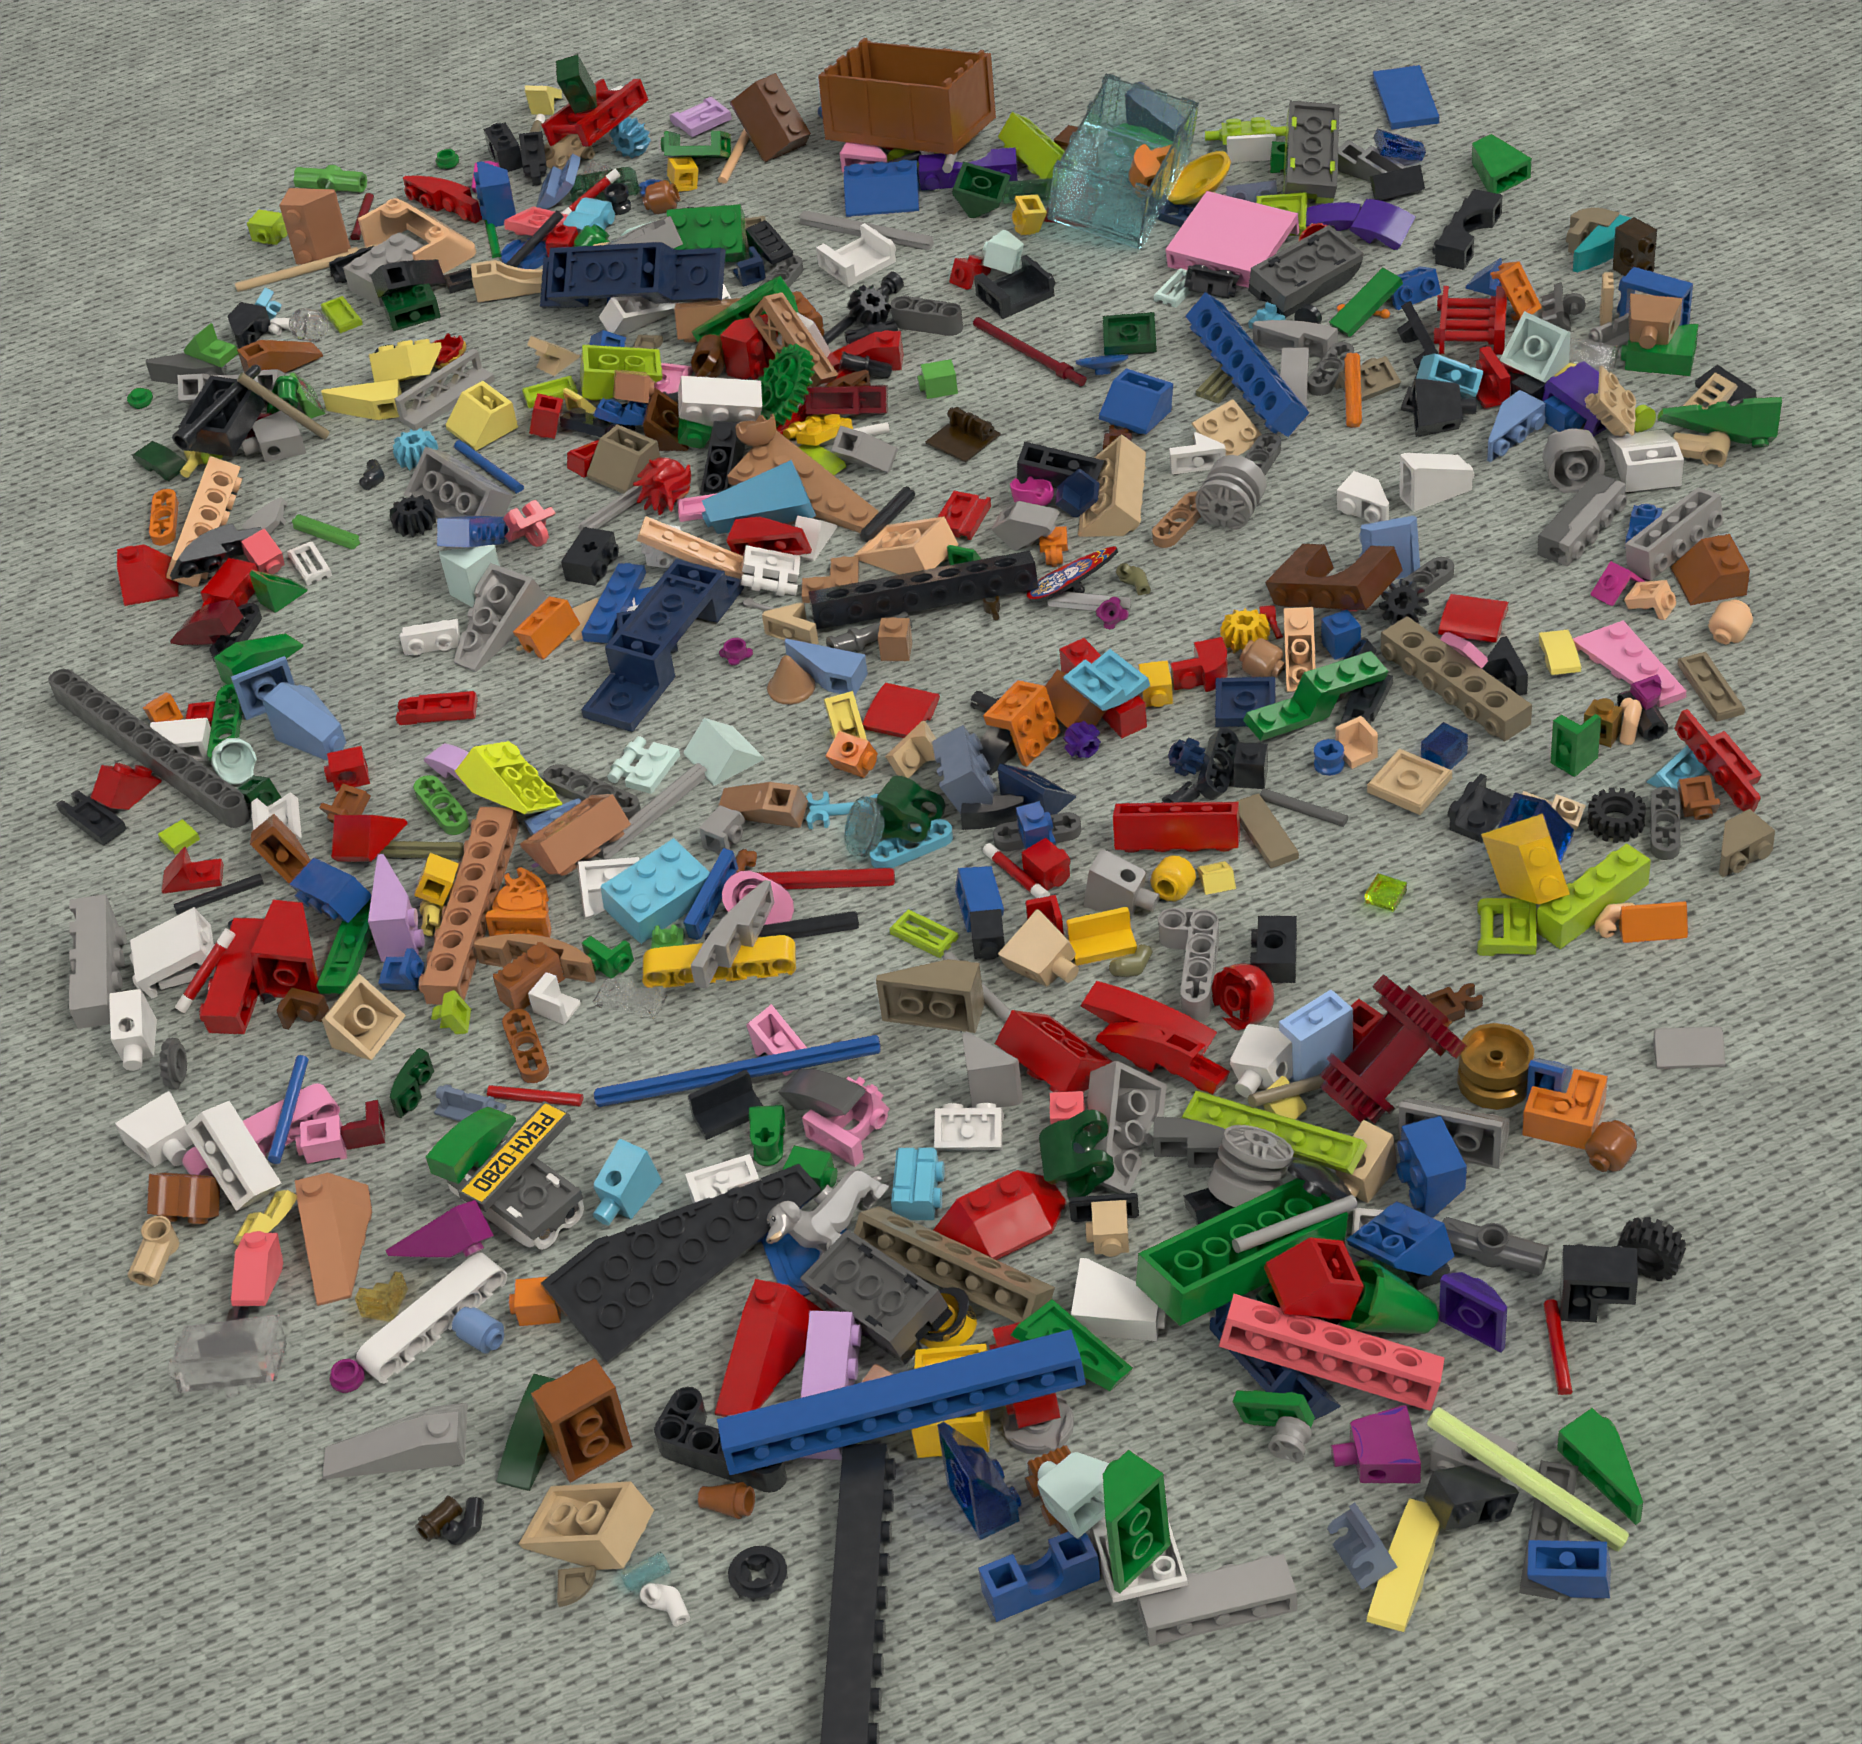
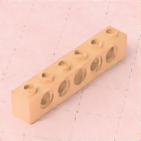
M212 456L209 457L172 556L166 578L171 579L170 574L177 559L193 540L212 529L227 524L230 512L226 511V509L232 510L236 495L232 494V492L238 493L242 478L238 477L241 466ZM209 573L196 574L190 578L174 579V581L198 587L201 578L207 580Z

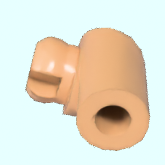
M1625 698L1620 704L1624 715L1619 741L1624 745H1632L1635 742L1642 706L1638 700Z
M1635 904L1607 905L1595 920L1596 932H1599L1604 938L1612 937L1614 935L1613 931L1617 930L1615 923L1617 920H1620L1621 906Z

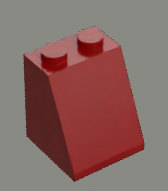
M273 899L250 952L260 996L263 993H268L277 998H285L291 987L320 994L316 986L318 975L303 903Z

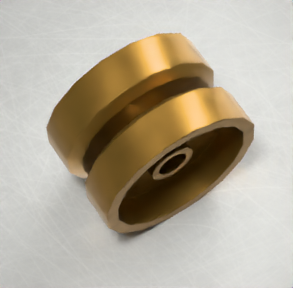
M1484 1024L1468 1031L1462 1039L1467 1047L1459 1055L1457 1084L1460 1092L1471 1103L1487 1109L1511 1108L1522 1102L1527 1096L1529 1063L1534 1059L1535 1050L1531 1040L1521 1030L1507 1024Z

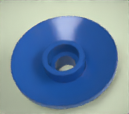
M1128 355L1084 358L1076 360V364L1081 367L1095 369V375L1110 374L1111 367L1126 361Z

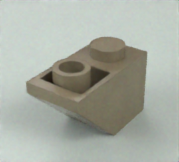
M1751 809L1725 822L1719 875L1722 877L1732 872H1741L1747 864L1757 859L1763 860L1773 851L1775 830Z

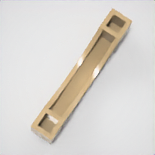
M609 242L594 244L593 246H595V245H605V244H607V243H609ZM497 260L471 264L472 281L478 302L541 293L543 269H522L506 265Z

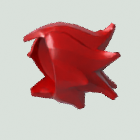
M658 457L649 460V463L637 475V478H640V480L633 482L634 486H643L637 503H641L648 497L644 510H647L652 505L654 511L658 508V515L660 516L666 506L672 512L674 502H677L678 499H683L688 494L691 488L690 465L687 464L686 468H684L676 460Z

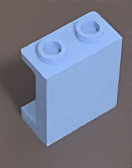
M1332 990L1327 991L1279 1021V1031L1292 1042L1293 1076L1288 1080L1290 1083L1320 1075L1330 1063L1326 1060L1330 1053H1333L1343 1062L1353 1051V1008Z

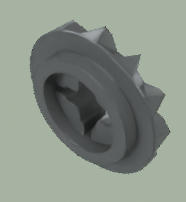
M167 1038L161 1046L162 1051L159 1053L160 1076L163 1078V1084L166 1087L178 1089L187 1073L186 1051L178 1038Z

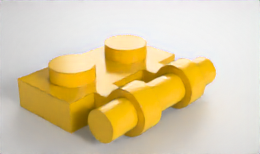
M812 414L803 422L798 421L790 424L789 428L783 431V436L788 440L792 438L797 439V444L817 446L836 437L840 426L853 429L852 420L850 418H840L839 414L828 416L825 414Z

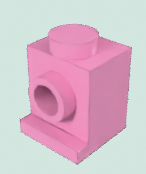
M339 1115L300 1122V1136L295 1138L296 1148L299 1156L304 1155L307 1164L339 1157L340 1160L347 1159V1150L341 1135V1126L343 1125Z

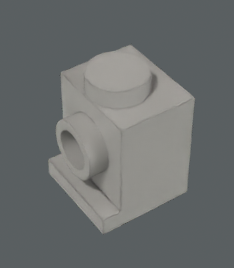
M719 805L699 827L703 848L718 854L721 853L723 848L730 850L732 844L738 843L742 838V825L745 823L744 816L736 810Z

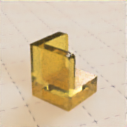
M395 1271L389 1284L376 1283L373 1290L359 1288L355 1301L361 1317L391 1322L396 1317L408 1291L402 1272Z

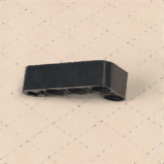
M688 1386L674 1392L654 1427L658 1448L664 1458L736 1483L744 1482L746 1486H751L763 1492H776L786 1484L787 1474L784 1462L729 1475L722 1450L719 1429L705 1425L707 1414L702 1394L698 1389Z

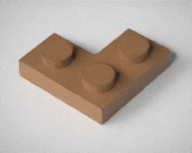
M859 556L831 558L830 576L802 578V602L810 603L808 591L859 582Z

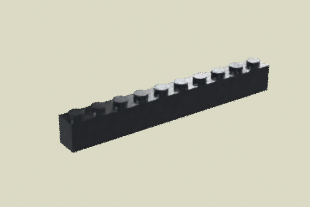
M886 1443L851 1444L844 1446L842 1450L820 1744H879V1723L873 1722L874 1712H881L882 1693L881 1688H876V1677H883L884 1657L883 1653H878V1643H885L886 1623L885 1619H880V1611L888 1607L887 1586H882L883 1576H889L890 1556L889 1553H884L885 1544H891L892 1524L891 1521H886L887 1512H893L894 1492L893 1489H888L889 1480H895L896 1478L895 1458H889Z

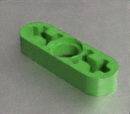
M426 775L415 781L414 791L417 799L445 833L458 835L468 829L469 820L466 811L437 777ZM426 788L433 789L434 794L430 795ZM440 803H448V806L445 808H435ZM452 815L457 822L450 821L449 816Z

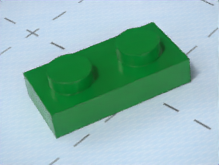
M1237 1390L1232 1401L1242 1421L1251 1425L1275 1427L1278 1419L1286 1416L1298 1418L1311 1428L1315 1419L1303 1394Z

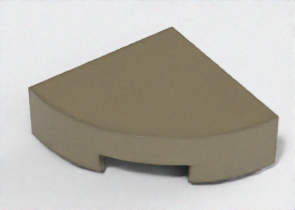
M638 335L633 348L657 349L663 343V336Z
M595 1566L558 1570L557 1603L559 1607L575 1603L588 1593L595 1581Z

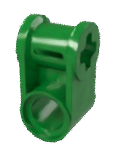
M284 375L278 377L275 380L272 392L297 409L298 399L296 393L299 381L292 376ZM269 402L267 403V413L274 414L280 411Z
M784 1106L750 1107V1140L754 1146V1160L761 1166L775 1165L783 1157L785 1134L783 1127H786Z

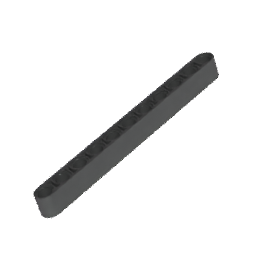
M59 669L49 676V684L56 701L145 767L151 769L152 772L219 821L231 828L241 827L249 821L250 812L244 795L235 787L73 671Z

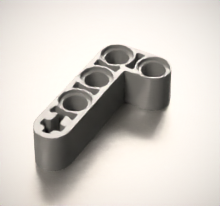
M1168 908L1163 910L1158 916L1159 940L1167 948L1186 949L1180 990L1182 1013L1197 1021H1203L1210 1015L1212 1006V983L1216 973L1219 948L1218 916L1213 911L1206 909Z

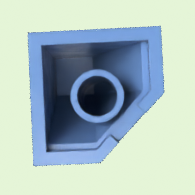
M280 682L262 700L277 741L327 761V753L343 750L346 740L341 724L310 687Z

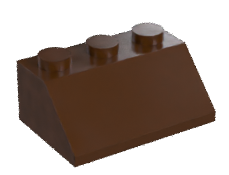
M776 73L755 81L730 101V105L765 163L806 145L811 133Z

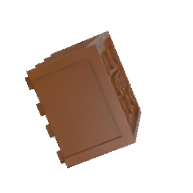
M863 38L859 41L856 48H850L846 56H840L837 59V63L829 65L824 69V72L818 75L825 140L955 155L996 118L991 53H985L984 50L975 53L946 48L936 49L909 46L907 44L878 43Z

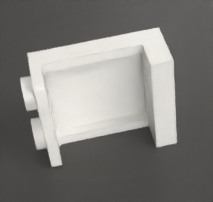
M865 223L860 225L861 237L836 251L826 244L816 247L819 267L847 287L896 262V247L892 240L887 239Z
M195 907L130 940L132 950L130 960L134 966L135 973L132 976L133 982L137 989H141L152 999L158 996L157 982L196 962L200 966L203 964L214 943L211 925Z

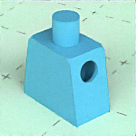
M619 1139L593 1186L601 1200L593 1216L600 1223L609 1226L617 1213L632 1219L662 1183V1179L647 1150L622 1139Z

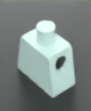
M1074 1452L1058 1465L1051 1461L1043 1463L1038 1470L1039 1481L1037 1486L1047 1510L1078 1539L1105 1516L1102 1474L1109 1463Z

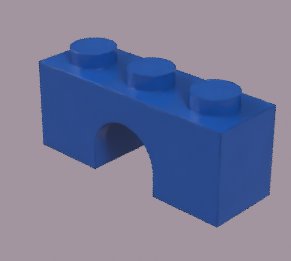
M1068 1531L1048 1539L1049 1549L1047 1553L1038 1561L1028 1565H1018L1014 1554L979 1567L982 1593L996 1622L1101 1580L1098 1555L1087 1533L1085 1532L1077 1539Z

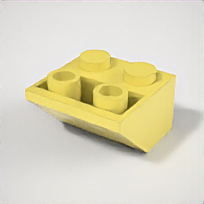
M429 339L414 341L415 345H413V341L408 340L398 342L397 346H395L396 348H394V345L378 347L379 352L369 354L374 382L398 379L400 382L429 375L442 348L441 342L430 343Z
M484 381L461 392L446 423L448 431L475 451L518 428L513 403Z

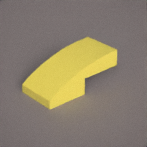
M1569 630L1539 633V643L1545 653V663L1551 675L1581 672L1579 656Z
M289 1190L277 1191L264 1214L261 1212L248 1214L233 1243L238 1246L245 1233L255 1231L269 1233L292 1208L297 1200V1195Z

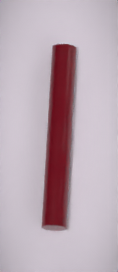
M366 193L350 236L351 240H360L362 232L358 218L369 213L374 200L372 193Z

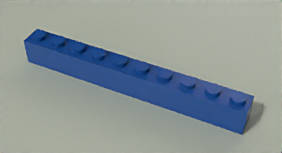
M1070 1329L717 1419L729 1475H734L1086 1385L1081 1357Z

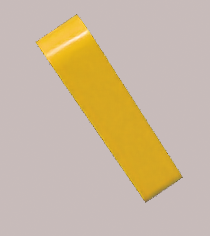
M777 935L758 937L753 947L741 945L731 968L718 966L710 983H716V980L726 979V981L746 980L747 977L757 976V978L775 977L782 973L792 975L796 971L795 942L791 937ZM703 943L647 950L643 955L642 982L644 986L648 989H653L654 986L667 988L685 986V983H694L691 964Z

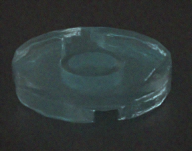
M862 796L855 801L849 811L845 824L844 840L846 849L852 855L860 857L869 856L867 854L868 851L873 852L882 837L884 817H880L879 810H883V806L876 802V798Z

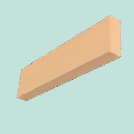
M645 516L636 541L687 562L725 571L726 576L741 579L742 574H744L742 572L743 556Z

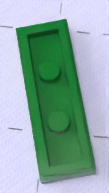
M1382 267L1329 321L1331 327L1338 328L1339 332L1347 337H1351L1403 284L1402 279Z

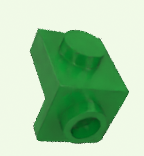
M589 936L582 942L584 953L592 960L594 972L599 970L610 979L619 973L627 971L631 963L634 962L630 943L626 940H623L612 950L592 936Z

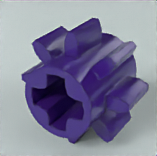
M1085 721L1072 724L1066 730L1065 737H1063L1067 743L1064 749L1072 757L1075 755L1079 758L1093 756L1098 751L1099 744L1101 743L1097 738L1100 734L1099 730L1093 724L1088 725Z

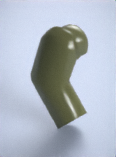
M1122 563L1117 567L1116 574L1120 581L1135 586L1138 595L1150 593L1151 588L1147 576L1141 568L1129 566L1127 563Z
M1141 944L1134 955L1121 956L1112 960L1109 964V971L1115 977L1138 976L1143 972L1153 951L1149 946Z

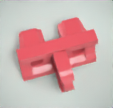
M533 500L522 508V512L527 518L523 517L518 508L510 510L504 516L503 520L510 529L505 535L509 542L525 536L530 544L540 547L546 544L549 538L545 527L546 519L554 516L556 513L552 507L543 510L537 500Z

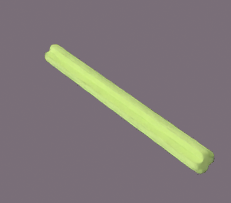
M1437 1407L1429 1417L1427 1425L1598 1540L1607 1541V1545L1615 1551L1622 1549L1628 1540L1629 1534L1626 1530L1442 1408Z

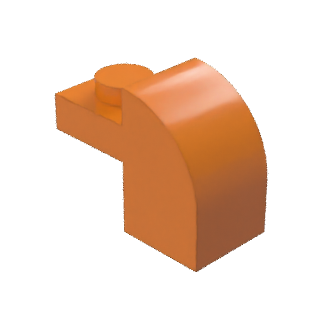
M1144 144L1135 151L1128 177L1139 195L1161 188L1165 173L1171 169L1177 152L1172 145L1150 150Z

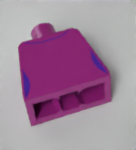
M1407 1405L1350 1422V1442L1331 1445L1334 1467L1356 1464L1360 1483H1421V1461Z

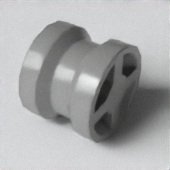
M1281 1417L1275 1426L1277 1434L1270 1439L1268 1449L1275 1457L1292 1462H1300L1305 1455L1304 1444L1310 1441L1312 1430L1310 1426L1298 1418Z

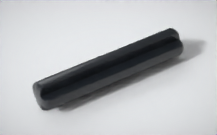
M908 486L903 487L861 530V540L868 542L886 525H889L914 499L915 491L911 490Z

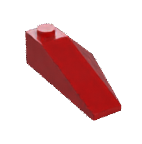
M755 1279L742 1312L715 1409V1415L727 1417L759 1409L774 1392L777 1384L786 1374L792 1371L795 1363L806 1351L810 1311L823 1310L789 1285Z

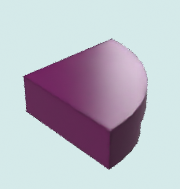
M1658 674L1632 683L1630 686V692L1645 710L1655 706L1660 699L1661 679Z

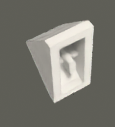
M797 516L795 527L803 529L812 549L811 554L798 555L800 559L815 561L836 530L837 525Z

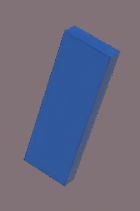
M723 848L683 922L689 938L701 939L722 900L724 884L738 870L736 858L732 850Z

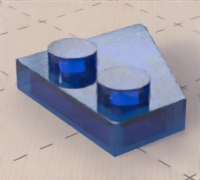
M1378 128L1373 138L1381 156L1402 158L1410 161H1422L1425 156L1426 150L1422 142Z

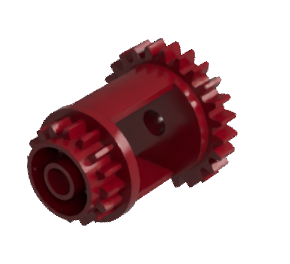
M1384 974L1372 987L1381 995L1376 1002L1387 1012L1343 1062L1333 1053H1330L1326 1058L1330 1063L1319 1075L1325 1080L1320 1088L1360 1123L1363 1120L1367 1121L1370 1119L1375 1124L1385 1112H1388L1390 1115L1396 1108L1385 1098L1429 1048L1440 1057L1447 1052L1457 1059L1467 1047L1462 1040L1448 1029L1453 1022L1410 985L1403 990Z

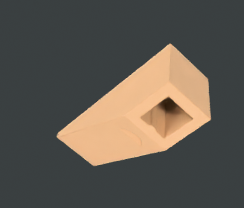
M1313 607L1284 608L1287 692L1296 691L1304 672L1316 669Z

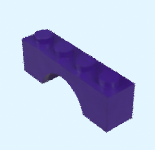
M1016 147L991 149L985 157L968 162L1011 175L1008 184L1018 183ZM944 154L919 155L921 190L953 188L963 162L955 161L952 171L945 173L942 169L946 159Z

